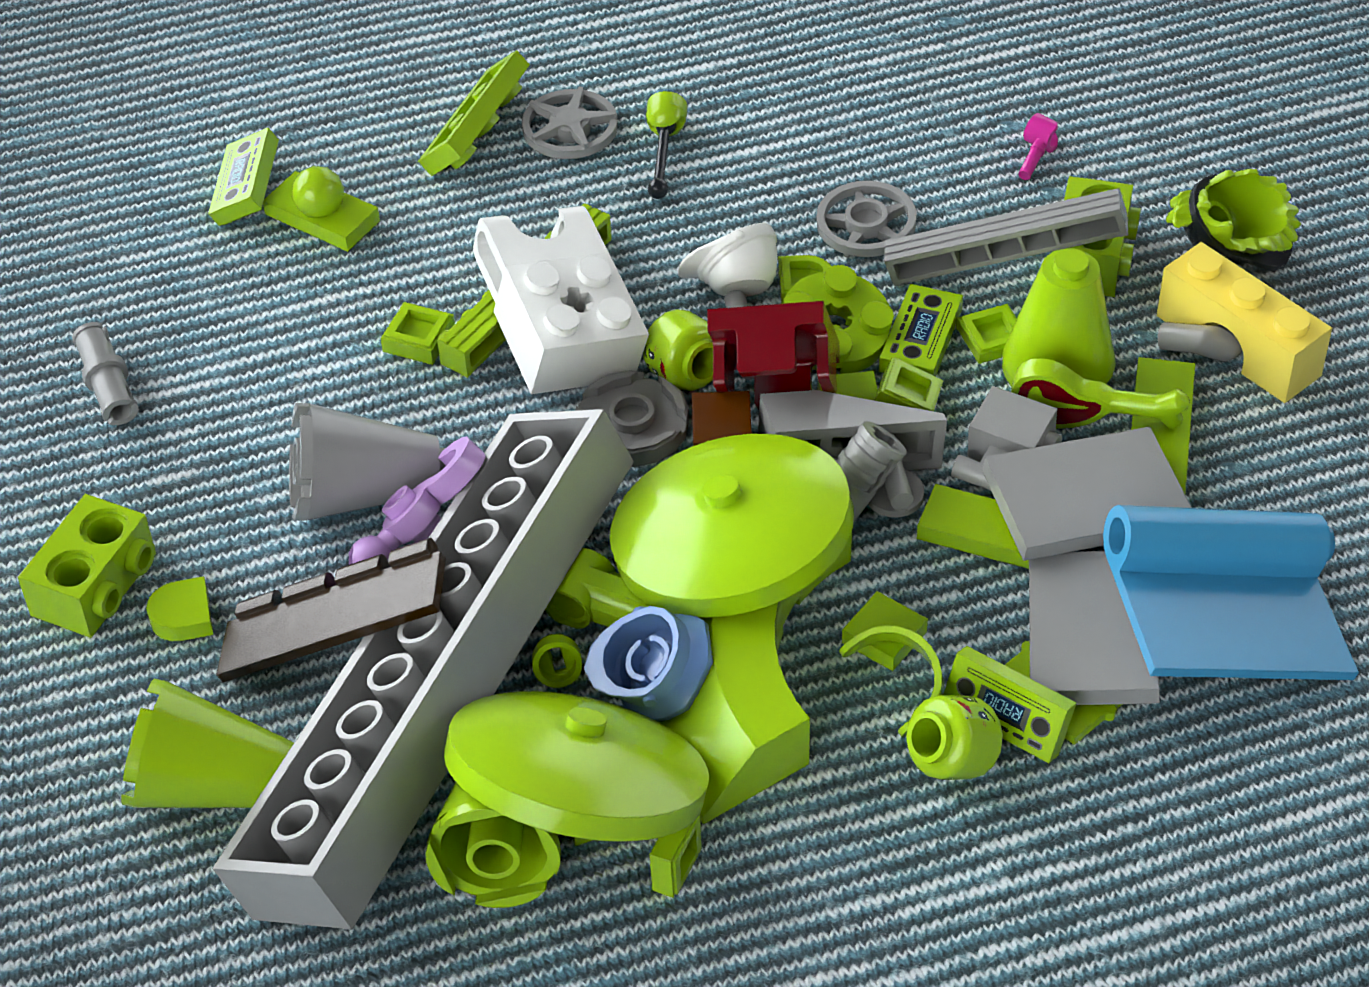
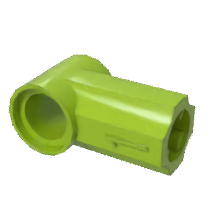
M582 548L545 611L558 623L582 629L588 626L591 621L609 627L620 618L634 612L633 610L636 607H649L650 605L643 602L628 589L620 574L616 572L614 566L607 558L594 550Z

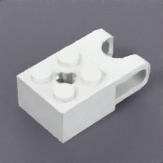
M584 206L559 208V217L551 232L550 239L532 238L520 232L508 216L480 218L477 224L473 245L474 255L496 303L493 312L531 395L589 386L610 374L637 371L649 336L636 306L589 212Z

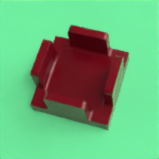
M824 301L707 309V331L713 342V385L717 392L735 391L734 370H738L742 377L754 376V403L759 410L760 394L812 390V368L817 365V378L822 391L837 394L836 363H840L839 340Z

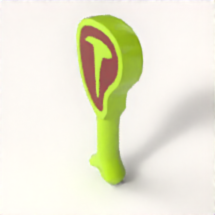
M1043 358L1030 359L1023 362L1017 368L1011 386L1012 393L1057 408L1056 429L1085 426L1110 413L1153 417L1159 419L1168 428L1173 430L1182 424L1183 416L1181 412L1188 409L1190 403L1189 397L1180 389L1163 394L1115 390L1101 381L1082 378L1064 364Z

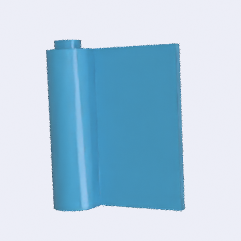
M1117 505L1109 511L1103 532L1104 550L1150 676L1354 680L1359 671L1318 580V576L1325 567L1326 562L1332 558L1335 550L1333 530L1328 526L1322 515L1304 512Z

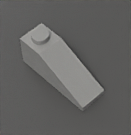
M820 390L760 394L758 434L794 437L819 447L834 460H837L843 448L848 446L852 436L857 434L858 428L863 421H870L887 430L905 447L907 453L902 459L905 470L942 468L947 425L944 413Z

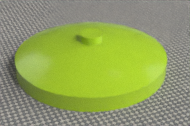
M776 434L728 436L683 450L664 460L642 476L623 497L614 514L610 528L611 551L625 585L635 596L650 606L664 608L673 614L710 618L743 614L773 605L794 595L826 572L839 557L849 540L854 522V505L842 468L827 452L819 447L794 437Z
M508 692L483 697L465 705L451 720L444 749L445 764L450 775L465 792L486 807L534 828L589 840L640 841L676 833L689 826L699 816L703 808L709 782L708 768L699 752L682 736L665 725L619 705L593 698L556 692Z

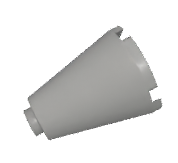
M295 403L291 427H300V438H295L294 444H290L289 496L290 507H295L292 515L294 521H307L384 505L401 487L407 485L412 490L446 467L438 459L441 452L446 448L439 447V440L435 435L311 403Z

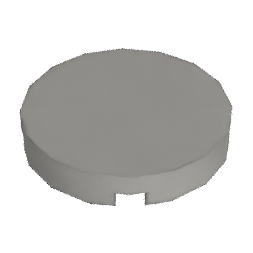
M626 371L607 375L590 384L582 394L583 400L576 406V410H605L634 461L631 467L652 464L674 453L686 439L689 425V409L684 394L675 385L658 376V381L644 378V372Z

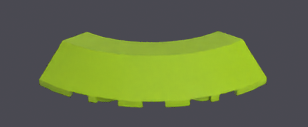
M852 531L844 550L828 570L794 595L773 605L743 614L710 618L698 617L709 625L713 664L690 709L671 720L660 721L659 723L670 728L688 741L699 752L706 763L709 782L703 808L699 814L703 825L809 765L810 718L796 701L788 687L779 664L777 652L783 635V625L795 604L800 605L819 583L836 570L851 562Z

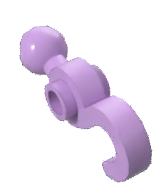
M467 436L461 437L444 449L438 459L446 467L412 490L407 485L401 487L388 499L382 508V512L386 515L382 525L383 529L377 536H366L353 544L348 554L349 565L379 554H383L388 560L390 551L397 549L400 545L406 544L411 540L418 542L427 539L441 520V517L437 514L441 504L454 497L471 481L484 462L486 456L484 452Z

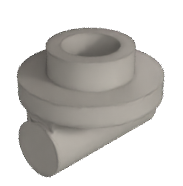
M902 460L898 461L896 468L891 474H888L887 480L877 489L876 495L868 505L872 510L883 516H908L917 511L922 505L924 485L917 475L904 469Z

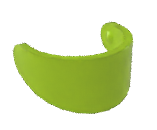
M890 625L869 628L850 639L839 650L843 657H848L875 642H899L910 646L929 662L934 671V687L930 698L944 694V679L935 651L922 636L910 629ZM909 721L898 730L902 738L907 736Z

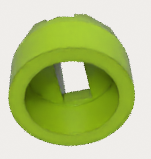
M562 633L550 634L540 639L532 653V666L536 678L542 684L553 688H561L572 684L579 677L582 670L581 651L576 642ZM550 649H561L566 668L554 670Z

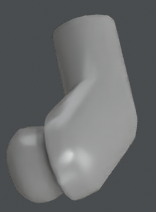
M1163 322L1158 330V346L1161 350L1193 353L1220 362L1232 360L1242 352L1237 338L1229 329L1221 324L1211 326Z

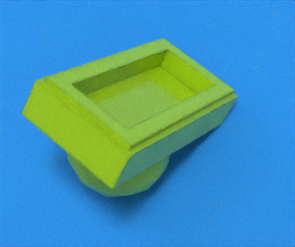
M311 166L300 173L297 171L293 172L263 201L265 215L347 252L380 222L378 207L345 193L339 175L328 167Z

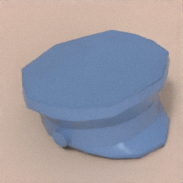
M639 606L633 610L634 612L620 618L606 628L589 648L584 671L595 690L621 699L625 708L645 715L657 722L671 720L690 709L713 664L709 625L697 616L673 614L664 608L654 606Z

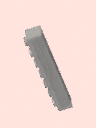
M1117 188L886 240L884 263L893 285L899 286L932 277L1127 236V211L1120 189Z

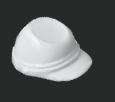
M765 222L736 229L688 254L678 268V276L681 278H699V280L708 284L714 292L722 296H726L727 293L733 290L744 292L746 297L761 294L769 289L776 274V234L772 226Z

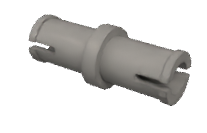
M89 322L79 326L74 331L72 340L84 365L82 369L83 381L85 386L95 393L103 420L105 422L108 421L110 425H122L130 422L137 416L139 409L126 381L129 374L125 361L121 356L116 355L109 339L108 330L105 326H102V323Z

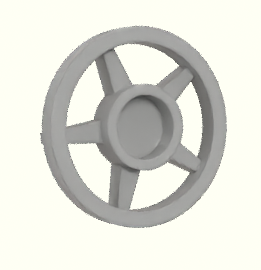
M580 86L578 89L550 92L536 100H531L522 116V131L527 144L540 154L558 159H577L595 154L612 142L618 129L617 113L614 106L603 96L584 90ZM569 102L568 105L560 107L552 106L558 103ZM582 103H587L602 111H587L581 105ZM537 114L549 119L547 125L536 133L532 132L530 128L531 122ZM609 123L602 135L590 142L587 141L586 137L590 133L591 125ZM553 137L560 142H577L578 145L558 146L545 141Z
M878 181L851 182L835 188L822 199L816 214L817 230L823 241L834 250L843 253L844 257L885 255L886 240L914 234L917 213L911 198L893 185ZM863 194L885 196L897 203L885 206L876 199L865 198ZM855 196V201L847 206L845 213L827 214L830 208L840 200ZM906 213L908 221L905 227L897 234L888 227V222ZM828 226L846 229L851 234L848 241L836 236ZM878 238L882 240V242L861 244L864 239Z

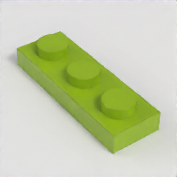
M517 50L485 71L420 157L418 162L431 176L449 165L454 169H458L468 161L477 149L473 145L476 137L480 138L485 135L498 122L500 116L496 113V110L499 106H505L520 92L522 85L518 81L530 64Z

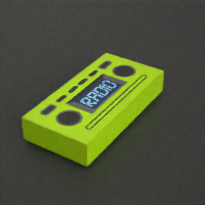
M269 127L226 146L208 215L218 226L226 225L262 209L279 139Z
M910 284L880 355L879 372L884 373L891 358L894 357L936 377L955 329L957 317L960 316L962 311L963 295Z
M965 646L956 653L943 694L971 696L982 699L993 708L999 718L1003 735L1002 739L1047 763H1050L1059 756L1077 704L1075 701L969 646Z

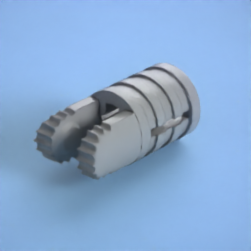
M863 421L858 428L857 434L852 436L848 446L843 448L838 455V459L835 460L842 468L848 482L854 505V522L876 495L877 489L887 480L888 474L893 472L898 461H901L907 453L905 447L897 438L884 428L870 421Z

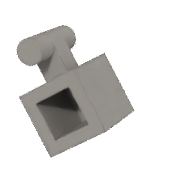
M992 386L969 425L968 456H957L952 467L951 476L991 491L982 471L985 456L1062 443V435L1055 433L1057 408Z

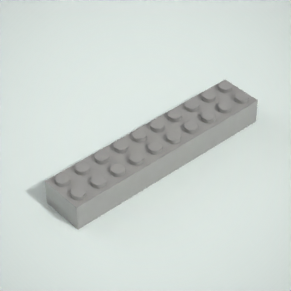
M604 409L509 414L484 452L486 456L482 466L471 481L456 495L429 536V538L435 541L438 550L446 558L439 612L363 637L213 866V871L252 920L353 929L448 771L444 759V749L452 718L465 705L480 698L494 695L634 463Z

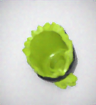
M1250 168L1237 172L1225 170L1219 175L1215 174L1205 177L1196 183L1191 190L1181 191L1179 195L1170 200V207L1173 209L1167 214L1166 222L1172 223L1174 227L1184 228L1187 238L1193 246L1203 242L1236 265L1248 263L1273 272L1284 268L1292 254L1293 242L1298 240L1295 229L1301 226V222L1295 218L1299 212L1298 207L1288 203L1291 194L1287 191V185L1285 183H1277L1275 176H1260L1257 169Z

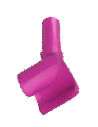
M1036 113L1030 118L1024 130L1023 138L1031 143L1032 146L1018 173L1019 177L1023 180L1031 178L1045 151L1051 153L1058 146V136L1055 133L1058 129V123L1040 113Z

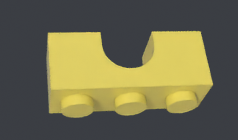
M1200 242L1164 267L1157 317L1165 322L1211 326L1221 324L1229 329L1239 341L1243 351L1244 360L1241 374L1283 403L1288 402L1322 376L1332 332L1331 326L1203 242Z

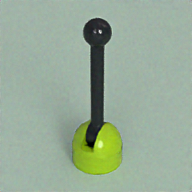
M669 91L653 94L648 99L646 109L647 124L651 131L659 136L654 179L648 184V193L655 199H661L668 193V184L664 177L669 137L678 134L683 129L687 119L688 105L686 100L681 95Z

